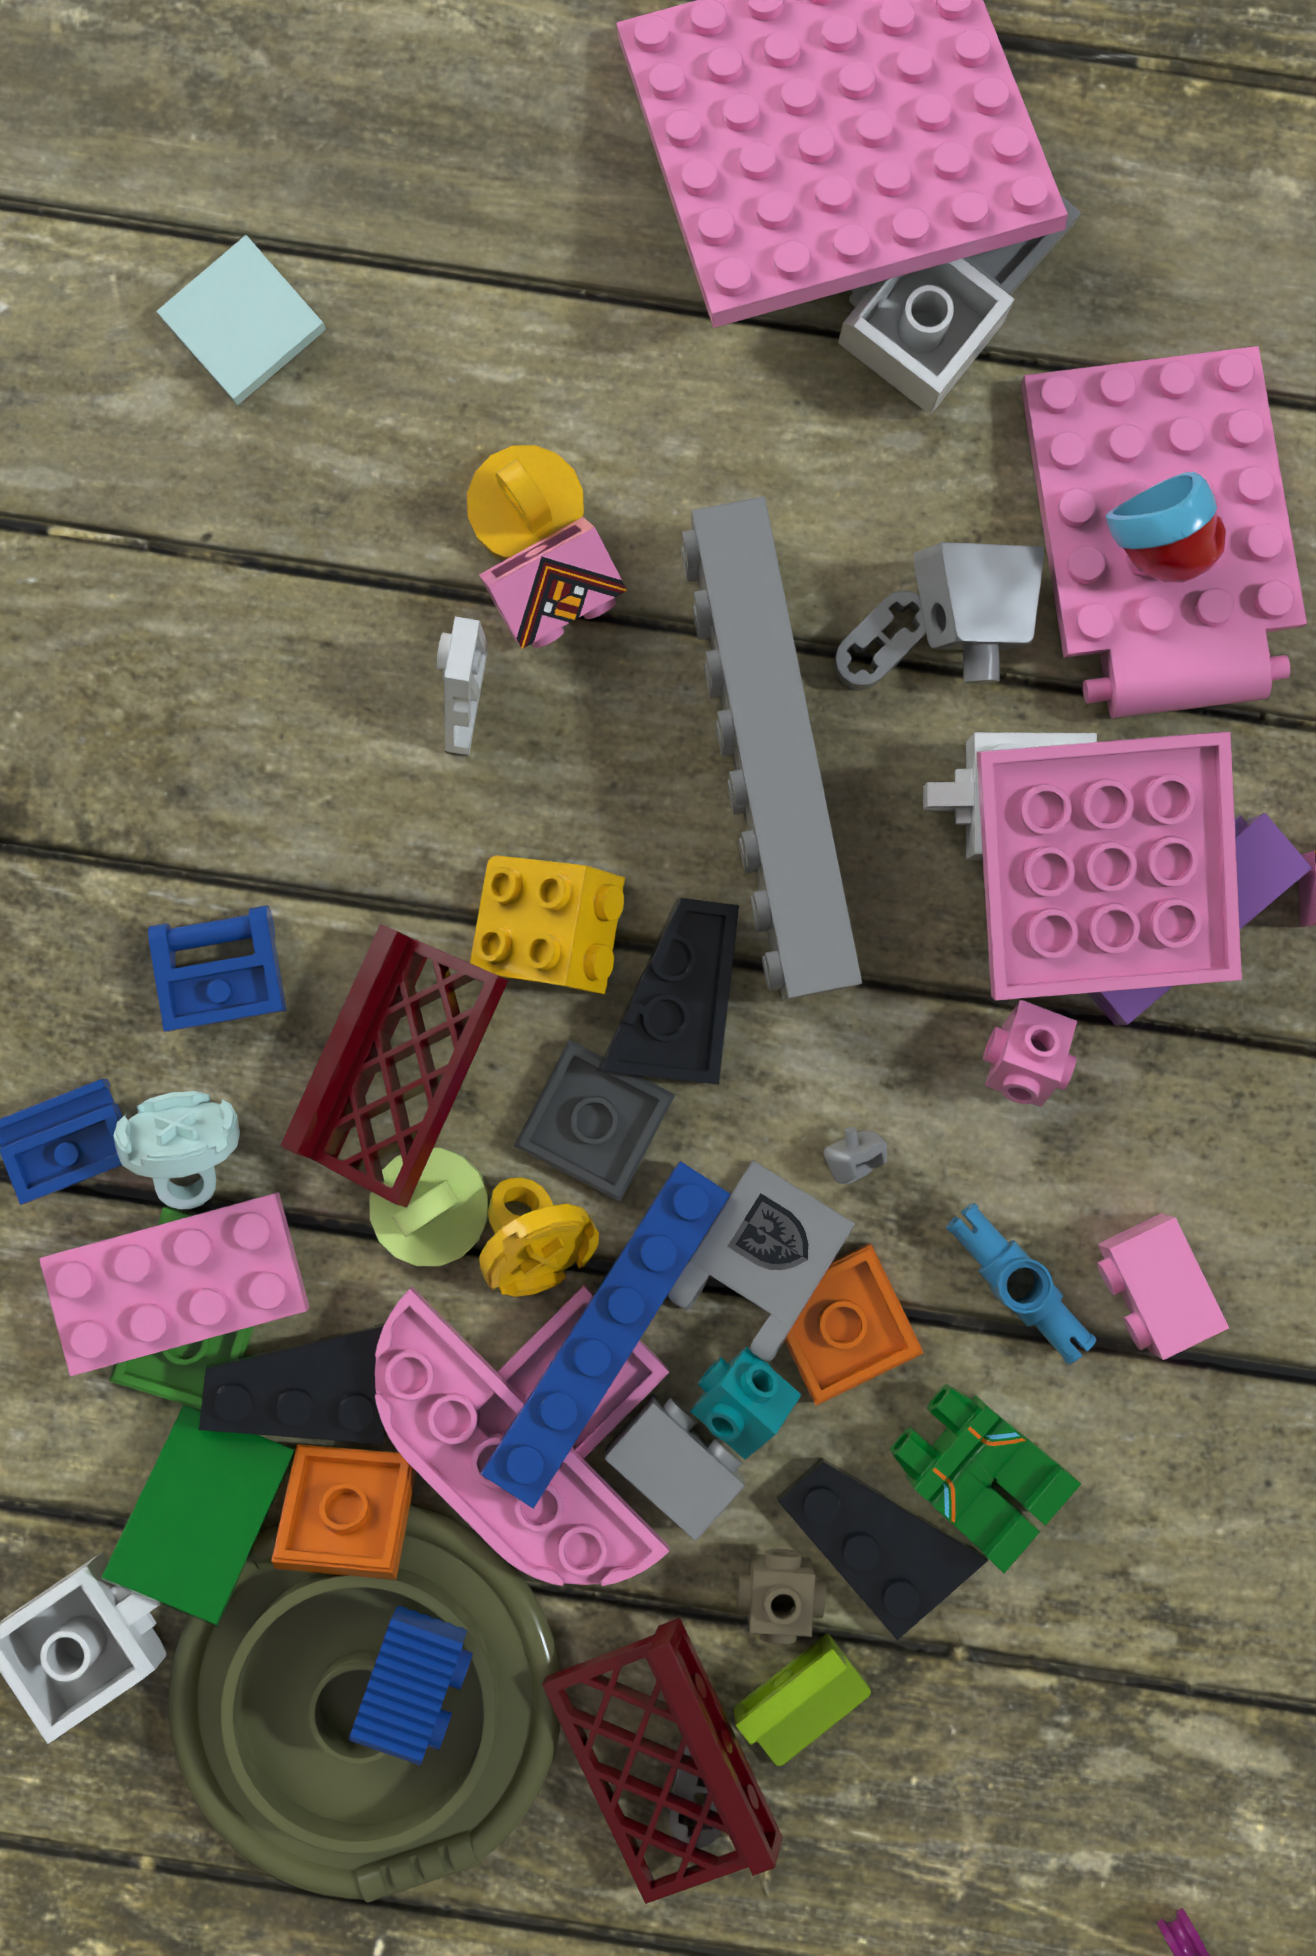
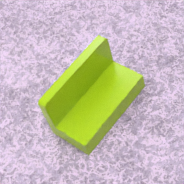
M826 1633L733 1707L735 1726L750 1745L757 1741L776 1766H783L871 1695V1690L832 1637Z

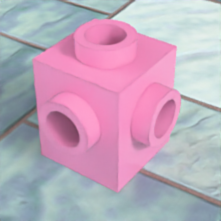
M1020 999L1002 1025V1028L995 1027L989 1037L983 1054V1061L991 1063L985 1086L1002 1092L1007 1099L1013 1102L1034 1104L1042 1107L1056 1088L1062 1091L1065 1090L1072 1077L1076 1065V1057L1070 1055L1069 1050L1077 1021Z

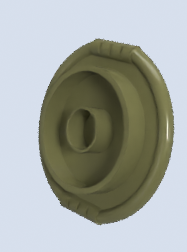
M410 1504L396 1580L275 1569L271 1560L279 1524L262 1529L218 1627L187 1615L173 1656L169 1681L171 1737L180 1770L200 1811L214 1830L251 1864L287 1884L324 1896L364 1899L368 1903L479 1866L481 1860L491 1853L515 1829L530 1809L551 1767L559 1739L561 1724L542 1683L545 1677L561 1671L560 1661L546 1616L531 1588L517 1569L503 1559L479 1534L454 1519ZM397 1606H404L408 1610H416L420 1614H427L432 1618H438L443 1622L465 1628L468 1631L462 1649L473 1652L461 1690L448 1686L441 1709L452 1712L440 1750L427 1747L421 1766L349 1741V1736L388 1625Z

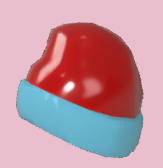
M1185 472L1168 478L1123 502L1106 514L1107 525L1118 546L1124 549L1140 571L1163 582L1183 583L1210 570L1224 552L1226 529L1222 519L1216 514L1215 495L1207 480L1196 472Z

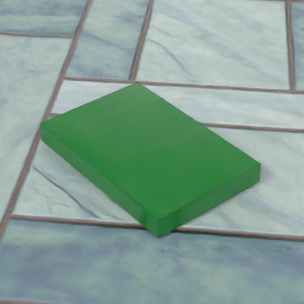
M183 1404L101 1578L108 1583L218 1627L294 1458L295 1450L256 1434L199 1430L201 1411Z

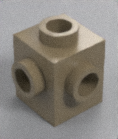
M769 1549L765 1551V1555L750 1554L749 1575L739 1574L737 1586V1613H747L749 1632L760 1634L762 1641L773 1644H792L797 1641V1636L812 1637L813 1617L823 1618L825 1580L815 1579L811 1559L809 1557H802L800 1552L788 1549ZM780 1594L789 1595L794 1600V1605L771 1603Z

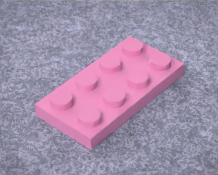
M279 1192L39 1258L70 1376L292 1316L310 1309Z

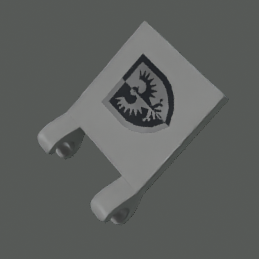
M753 1160L691 1260L672 1287L668 1297L676 1305L688 1310L692 1308L709 1277L712 1276L770 1313V1316L753 1340L750 1350L762 1360L770 1362L781 1348L794 1323L854 1228L855 1223Z

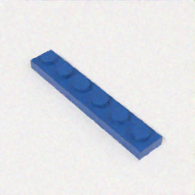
M680 1161L676 1164L480 1472L482 1476L534 1509L731 1195L730 1193Z

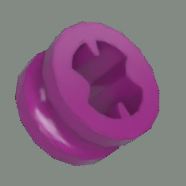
M1183 1908L1176 1911L1174 1921L1166 1922L1160 1919L1156 1922L1174 1956H1210Z

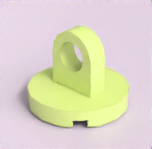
M442 1147L433 1148L407 1208L396 1205L373 1192L370 1193V1221L378 1241L395 1258L415 1266H442L463 1257L481 1239L488 1221L489 1192L480 1171L465 1156ZM401 1155L395 1157L382 1170L384 1181L392 1186L403 1165Z

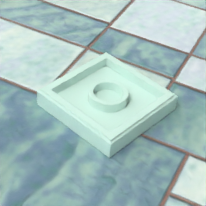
M247 235L241 238L156 311L164 323L237 406L326 330L322 320Z

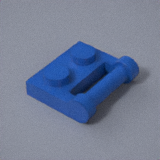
M268 905L250 908L249 915L175 928H171L168 923L149 926L148 939L164 1032L287 1011L275 944L274 921ZM250 938L253 940L255 952L253 955L180 968L176 967V951Z

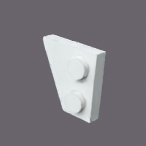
M456 616L452 634L443 632L441 635L437 653V669L443 670L445 751L469 756L489 644L479 620Z

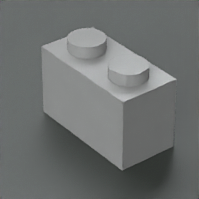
M653 1394L605 1448L604 1459L691 1538L697 1541L745 1487L743 1474L737 1470L743 1462L719 1439L715 1438L709 1445L692 1429L696 1425L697 1420L679 1402L670 1397L664 1404Z

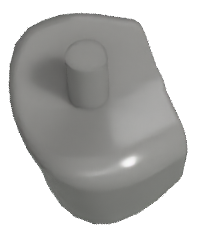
M856 1127L846 1128L845 1139L824 1149V1157L834 1180L841 1184L852 1183L869 1174L873 1168H878L887 1163V1144L884 1139L873 1131L863 1130L857 1132Z

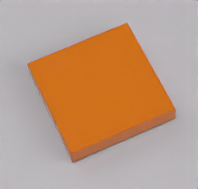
M867 1243L833 1260L785 1339V1343L815 1406L924 1354L871 1243Z
M297 1444L271 1560L275 1569L396 1580L416 1470L400 1453Z

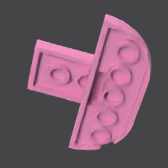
M584 1284L496 1371L412 1286L390 1313L382 1329L375 1354V1399L377 1409L390 1440L403 1458L503 1559L518 1570L536 1579L563 1586L564 1583L577 1585L601 1583L602 1586L629 1579L647 1570L662 1559L670 1551L669 1545L584 1458L669 1373V1368L641 1340L638 1341L533 1509L482 1476L480 1472L594 1293Z

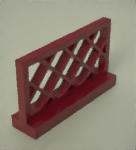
M380 924L280 1146L296 1155L310 1158L384 1199L407 1208L509 980ZM427 958H429L433 962L437 983L417 993L415 985ZM449 968L456 970L458 972L451 975ZM475 979L483 982L484 985L474 1007L460 1013L455 990ZM441 997L447 1021L426 1031L420 1008ZM407 1015L412 1039L392 1049L390 1040L400 1018ZM451 1035L454 1051L449 1063L435 1070L430 1045ZM416 1053L421 1078L401 1088L395 1063ZM382 1071L387 1095L367 1105L365 1096L375 1074ZM425 1092L429 1106L422 1122L410 1127L405 1101ZM390 1109L396 1134L376 1144L370 1119ZM356 1127L361 1152L343 1160L338 1156L350 1129ZM400 1149L403 1165L392 1186L384 1181L379 1158ZM365 1165L366 1172L359 1168Z
M680 1617L659 1625L652 1636L545 1677L542 1686L645 1904L748 1867L752 1876L776 1867L783 1836ZM646 1658L656 1679L651 1696L617 1682L623 1666ZM613 1670L611 1678L601 1675ZM583 1683L604 1692L605 1694L597 1715L594 1716L573 1707L565 1688ZM660 1690L666 1702L657 1699ZM611 1696L645 1710L637 1734L603 1720ZM651 1713L677 1724L682 1735L677 1751L643 1737ZM583 1728L590 1730L588 1738ZM597 1734L631 1748L623 1771L598 1761L592 1748ZM686 1745L692 1757L683 1754ZM637 1751L671 1765L663 1789L629 1775ZM677 1769L703 1779L708 1790L703 1806L669 1792ZM609 1783H611V1784H613V1785H616V1789H615V1792H614V1793H613V1791H612V1789H611ZM623 1789L657 1803L648 1826L624 1816L618 1804ZM712 1801L718 1813L710 1809ZM663 1806L697 1820L689 1843L655 1829ZM703 1824L727 1833L736 1851L718 1857L695 1847ZM635 1838H637V1839H639V1840H642V1844H641L640 1848H639V1846H638V1844H637ZM648 1844L681 1857L682 1861L678 1871L654 1880L644 1859ZM689 1861L697 1864L687 1868Z

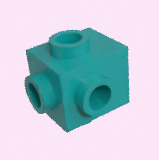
M746 1346L729 1363L722 1357H719L708 1368L697 1383L704 1392L690 1412L703 1422L713 1435L723 1440L746 1460L777 1434L802 1394L775 1372L767 1362L753 1354Z

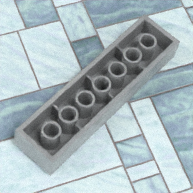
M765 496L692 510L691 528L688 531L681 532L683 542L681 555L687 582L698 580L699 591L693 592L695 602L692 605L698 639L709 638L711 650L705 651L706 663H704V671L710 698L721 696L723 710L717 711L718 721H715L716 732L722 757L733 756L735 771H729L730 779L727 780V787L733 815L744 813L747 831L741 832V838L738 839L745 874L756 872L759 891L753 892L750 902L756 931H767L771 952H766L762 956L768 991L779 989L782 1002L855 987L862 984Z

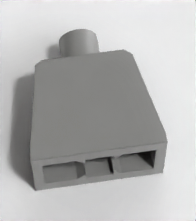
M941 542L914 553V566L928 644L932 649L963 650L964 684L1000 682L999 651L1031 643L1035 631L1044 560L1043 546Z

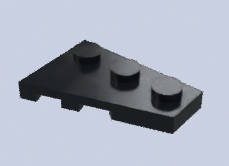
M687 898L676 899L597 1071L719 1085L739 905Z
M385 1323L351 1333H339L322 1337L317 1341L288 1348H276L207 1365L199 1430L383 1444L385 1428L382 1424L375 1399V1354Z
M824 1458L819 1459L777 1496L781 1506L896 1640H899L989 1561L983 1553L968 1544L961 1543L941 1531L936 1525L921 1516H916L886 1498L881 1492Z

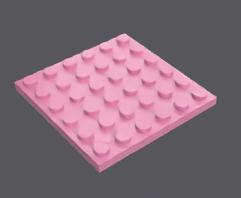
M696 0L616 22L618 40L713 328L1066 229L1068 213L984 0Z

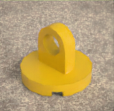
M537 445L510 446L490 455L475 471L467 491V517L478 542L495 558L504 561L584 517L583 488L574 469L557 453Z
M522 1177L508 1178L500 1182L492 1193L487 1214L495 1235L487 1241L479 1256L480 1270L487 1285L492 1290L498 1287L502 1295L512 1297L533 1295L562 1283L567 1278L564 1270L575 1262L579 1269L585 1266L598 1247L599 1232L591 1216L583 1207L571 1204L553 1205L548 1193L535 1181ZM511 1201L522 1202L528 1205L532 1211L522 1216L515 1215L506 1208L505 1204Z

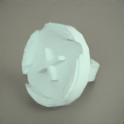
M172 1092L153 1097L137 1106L138 1114L129 1120L125 1114L117 1122L113 1135L116 1152L122 1166L136 1175L153 1178L155 1191L163 1203L176 1209H192L203 1205L211 1198L216 1189L215 1165L226 1160L238 1145L240 1130L237 1114L232 1105L227 1101L221 1099V1104L211 1102L209 1094L202 1092ZM196 1173L201 1175L198 1181L188 1186H179L169 1180L170 1178H181Z

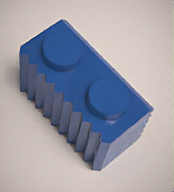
M397 1606L388 1625L349 1736V1741L420 1766L427 1747L439 1751L452 1712L441 1709L448 1686L461 1690L473 1652L462 1649L468 1630L463 1627H457L452 1623L443 1622L438 1618H432L427 1614H420L416 1610H408L404 1606Z

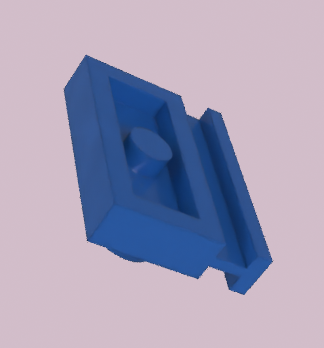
M108 1079L97 1080L0 1119V1154L20 1205L30 1203L122 1166L116 1152L113 1137L117 1122L122 1118V1114L118 1104L114 1102L109 1089L111 1085Z

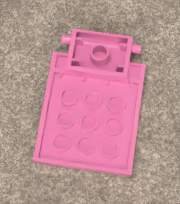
M1259 346L1024 375L1021 382V392L1063 658L1100 654L1103 678L1083 681V695L1086 704L1107 701L1109 717L1114 719L1268 699L1271 693L1272 680L1289 678L1290 662L1287 655L1270 657L1266 633L1299 629L1307 625ZM1185 472H1196L1207 480L1215 495L1216 514L1222 519L1226 529L1224 552L1210 570L1183 583L1163 582L1140 571L1124 549L1118 546L1107 525L1106 514L1123 502L1168 478Z

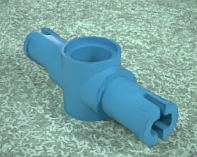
M975 1202L969 1204L960 1213L972 1225V1230L956 1216L947 1224L945 1229L952 1233L981 1265L978 1272L989 1283L995 1298L1012 1309L1027 1327L1034 1325L1063 1357L1066 1364H1072L1083 1355L1070 1342V1338L1072 1337L1081 1348L1088 1351L1095 1344L1096 1337L1090 1334L1061 1302L1063 1294L1053 1284L1052 1276L1047 1268L1030 1258L1015 1240L1008 1242L978 1209L979 1207ZM1018 1268H1029L1034 1275L1035 1281L1032 1291L1023 1298H1011L1007 1291L1008 1277Z

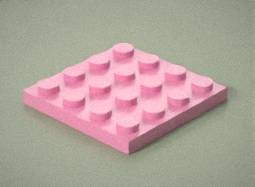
M1210 732L976 752L991 997L994 1000L1242 980L1231 732Z

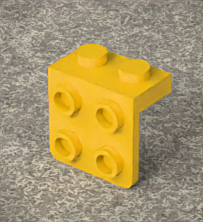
M499 855L493 856L488 861L470 963L500 977L553 984L585 992L605 994L608 977L614 966L613 946L618 918L624 907L623 887L625 877L587 865Z

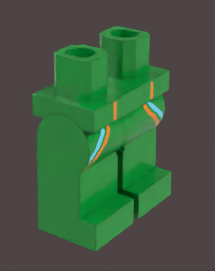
M945 1384L927 1406V1410L947 1427L931 1445L910 1426L890 1447V1452L907 1473L905 1477L913 1489L963 1533L1005 1574L1040 1531L1024 1513L992 1486V1483L996 1481L1045 1526L1079 1488L1081 1483L1068 1470L990 1408L978 1396L975 1395L970 1399L966 1394Z

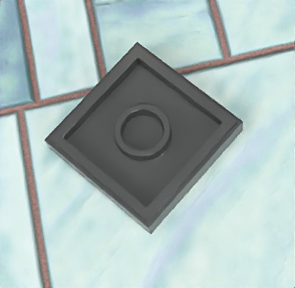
M569 1040L514 1147L621 1201L675 1094L639 1075L597 1071L603 1057Z

